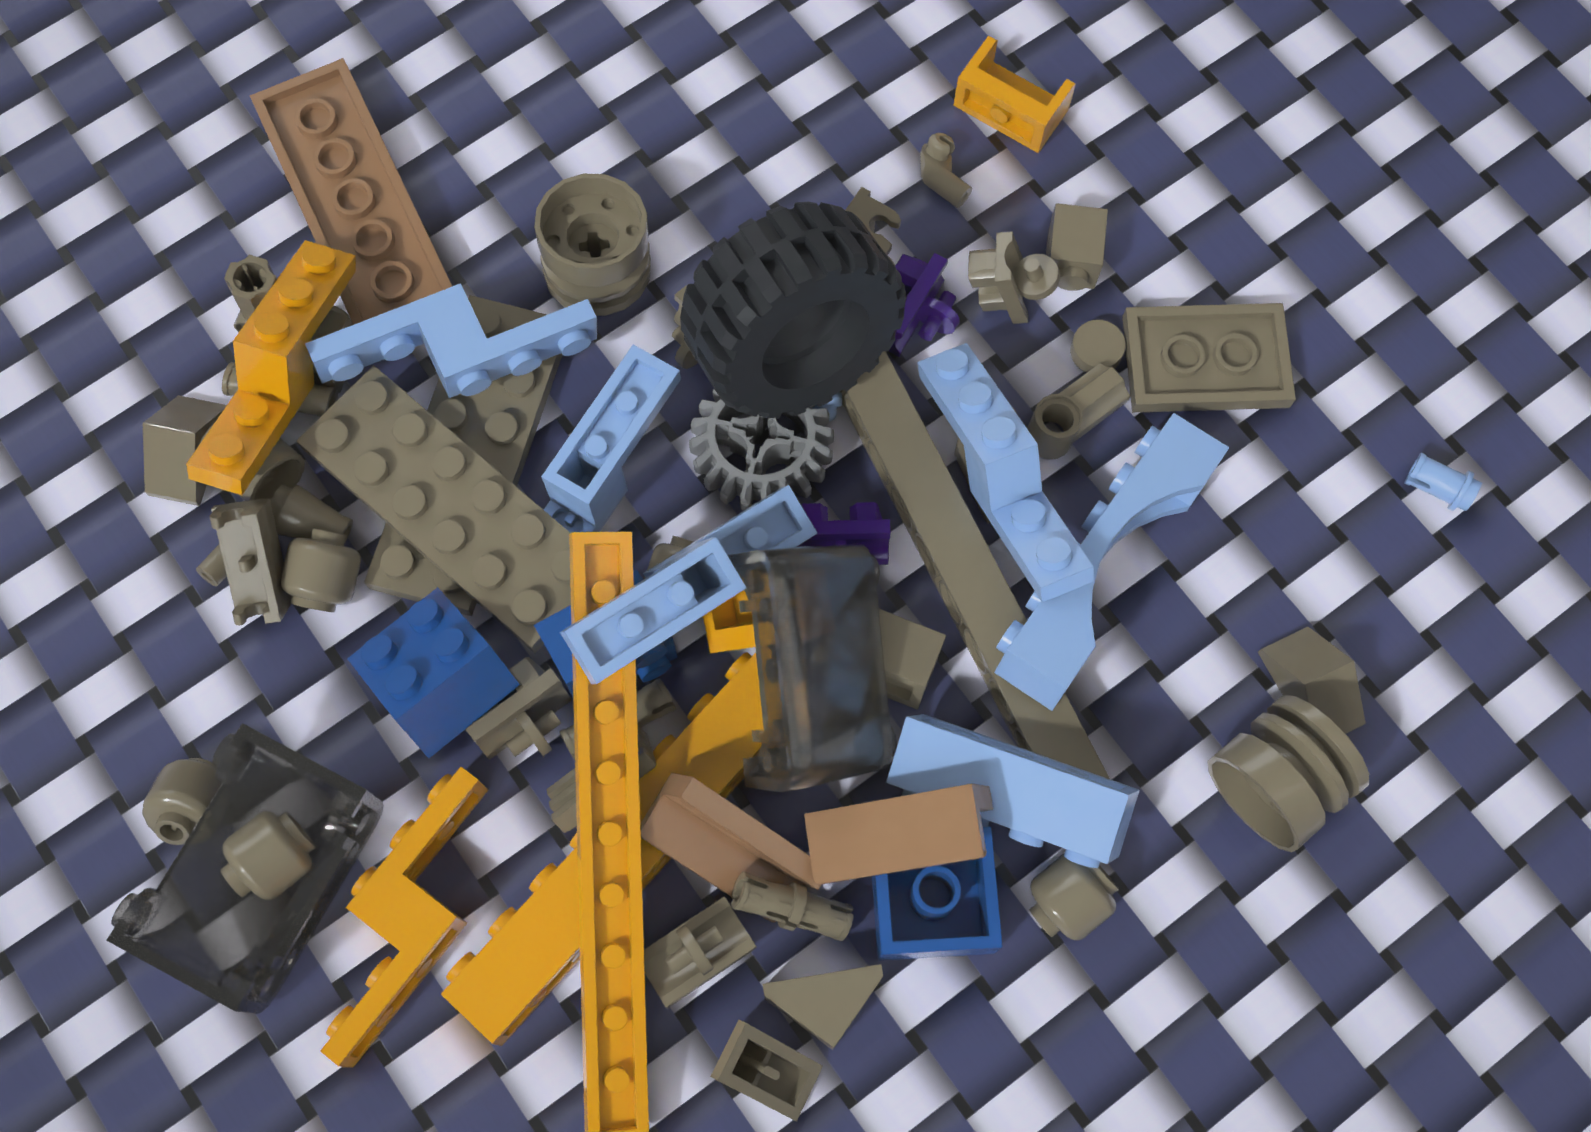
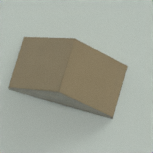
M178 395L143 422L145 493L148 496L200 506L207 485L188 479L186 463L200 445L203 436L216 422L227 405Z
M1306 627L1258 651L1259 656L1282 695L1297 696L1314 705L1328 716L1345 734L1366 724L1354 660L1314 630Z
M882 965L764 983V997L766 1001L833 1050L883 978Z
M738 1020L710 1077L797 1122L823 1065L755 1027Z

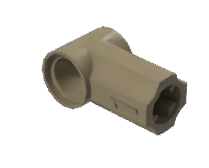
M250 254L244 260L231 262L224 277L240 309L234 322V328L238 333L277 280L268 260Z
M1099 363L1060 393L1048 395L1037 404L1027 429L1038 444L1040 458L1050 460L1064 456L1076 440L1128 402L1130 394L1125 387L1124 379L1113 367H1106ZM1043 422L1057 423L1063 428L1064 432L1056 433L1050 431Z

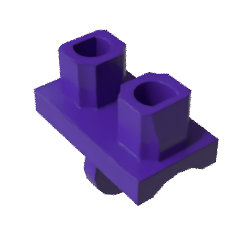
M934 253L930 261L926 263L920 259L902 254L895 265L902 276V282L905 285V291L908 296L904 307V319L901 329L895 330V341L889 349V352L900 357L920 322L924 324L919 330L918 335L926 341H931L936 332L953 334L959 325V316L952 309L957 299L956 296L949 291H943L938 300L935 299L944 285L945 280L941 274L948 264V259Z
M856 502L849 507V520L828 521V507L821 503L801 504L817 534L792 549V551L810 565L821 564L823 572H835V584L837 586L847 587V571H868L869 565H888L889 539L891 535L890 519L882 520L879 506L876 502Z

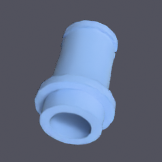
M1421 452L1412 465L1404 484L1412 485L1449 503L1447 508L1451 511H1454L1457 507L1467 511L1475 500L1482 482L1473 478L1474 472L1467 471L1466 474H1463L1427 457L1426 454Z

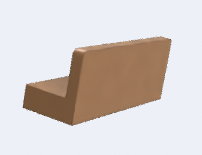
M671 773L640 824L641 839L730 897H732L736 880L742 872H748L765 880L787 886L795 882L819 890L822 885L816 884L813 880L811 860L808 854L694 777ZM763 917L764 919L770 922H776L774 920L768 919L767 917Z
M966 784L804 814L814 882L816 884H828L984 858L987 851L980 812L993 810L990 787Z

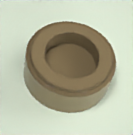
M1088 321L1077 329L1070 347L1072 360L1079 369L1086 373L1099 363L1115 369L1125 352V338L1120 329L1108 321Z

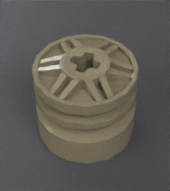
M588 173L563 179L545 193L536 208L534 228L538 248L541 253L540 260L543 266V276L550 294L565 308L588 299L596 316H606L625 310L638 300L650 281L651 269L647 212L640 195L624 181L606 174Z
M1283 694L1267 708V713H1262L1252 721L1251 735L1239 733L1207 761L1208 772L1217 790L1234 812L1264 840L1281 850L1291 853L1299 849L1325 825V811L1336 813L1342 810L1348 804V798L1355 797L1369 785V771L1363 757L1349 737L1314 705L1291 695Z

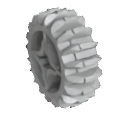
M713 389L715 402L701 400L699 412L702 417L693 418L691 421V432L696 436L689 440V449L691 454L697 456L693 461L695 472L707 474L704 478L705 488L713 491L722 487L720 498L725 505L738 495L740 496L741 510H746L752 506L753 500L760 501L787 485L798 495L808 498L811 495L812 489L809 481L821 483L824 480L825 469L822 465H828L832 462L833 450L828 446L834 442V430L826 427L830 417L827 408L812 409L815 407V405L806 408L805 413L792 416L782 413L797 424L804 435V438L794 436L793 430L782 427L777 422V418H765L759 415L745 419L737 418L744 413L727 406L720 399L715 389ZM768 425L769 439H766L763 446H760L756 458L754 444H758L760 437L764 436L765 428ZM718 444L729 446L730 452L737 453L746 459L745 472L731 465L723 457ZM773 465H790L781 471L765 474Z

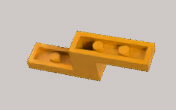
M307 240L303 242L233 340L238 390L186 463L188 479L239 495L244 494L314 386L313 362L305 343L312 341V336L355 274L356 255Z
M460 767L453 776L446 774L435 784L427 798L430 805L416 822L411 819L399 828L390 842L389 847L393 849L378 868L375 866L368 868L359 877L351 890L354 898L346 908L398 949L399 953L394 959L390 956L384 958L374 968L365 983L370 988L355 1008L348 1005L329 1025L326 1035L330 1039L320 1052L337 1066L353 1068L467 925L466 921L415 882L488 792V789L463 767Z

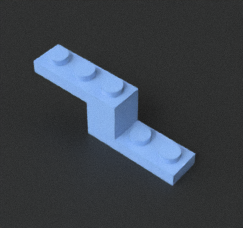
M460 283L305 343L323 384L330 380L345 381L360 374L364 367L384 359L387 361L402 359L412 353L415 347L424 344L448 397L451 398L459 394L463 396L478 394L487 389L492 381L511 373L514 376L530 373L538 368L543 360L562 353L564 356H570L583 351L591 344V341L597 339V317L589 300L586 299L503 333L486 338Z
M965 343L917 362L921 381L964 445L971 493L1041 602L1043 603L1094 582L1093 564L1042 491L1037 442L969 345Z
M633 344L541 477L550 498L544 511L570 533L600 532L628 491L622 466L680 382V370Z
M790 486L781 487L643 573L645 576L644 580L565 628L560 634L590 683L598 684L746 589L743 580L817 534Z

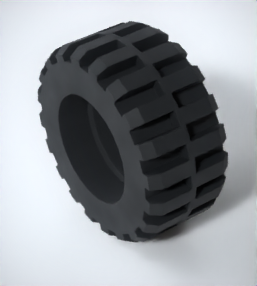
M809 201L796 202L792 209L779 206L767 210L766 216L757 221L750 218L737 226L740 231L731 238L723 237L713 247L714 254L709 260L702 259L695 269L693 276L695 282L694 284H687L683 297V307L680 315L681 330L684 333V341L720 399L727 406L754 417L759 415L765 418H780L782 413L794 416L805 413L806 408L816 404L820 407L832 401V396L843 389L847 392L858 384L857 379L864 372L870 373L880 363L879 356L883 351H889L895 341V330L901 329L903 323L904 307L906 304L905 285L902 282V276L863 222L854 213L845 211L842 207L822 202L819 206L817 203Z

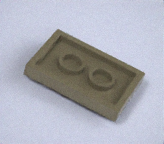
M1283 303L1126 307L1122 318L1132 413L1290 408L1296 400Z

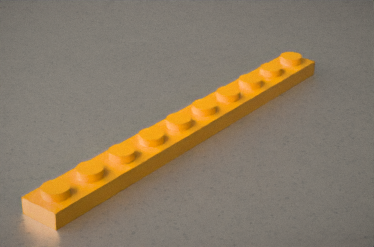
M572 532L569 534L571 625L634 586L632 532ZM572 653L585 1132H649L636 659L598 684H591Z

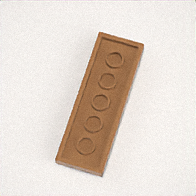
M344 58L250 95L316 243L356 255V272L340 295L353 325L452 287Z

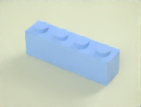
M925 714L906 716L886 782L902 788V796L966 784L989 786L993 810L980 812L982 827L988 826L989 821L1010 828L1008 836L1023 844L1042 847L1045 841L1066 849L1064 854L1066 859L1091 868H1098L1100 862L1108 864L1119 857L1140 791L1128 785Z

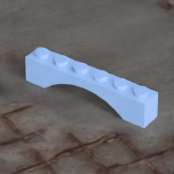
M1175 413L1172 414L1162 430L1152 425L1134 452L1142 457L1136 467L1127 462L1124 464L1108 489L1116 494L1109 505L1099 500L1081 527L1089 533L1084 541L1078 544L1094 566L1095 579L1102 558L1122 538L1136 528L1156 519L1188 511L1229 447ZM1095 581L1043 603L1034 591L1025 606L1033 612L1027 622L1023 625L1014 620L996 646V649L1004 653V656L994 673L1051 711H1053L1096 647L1092 626V593Z

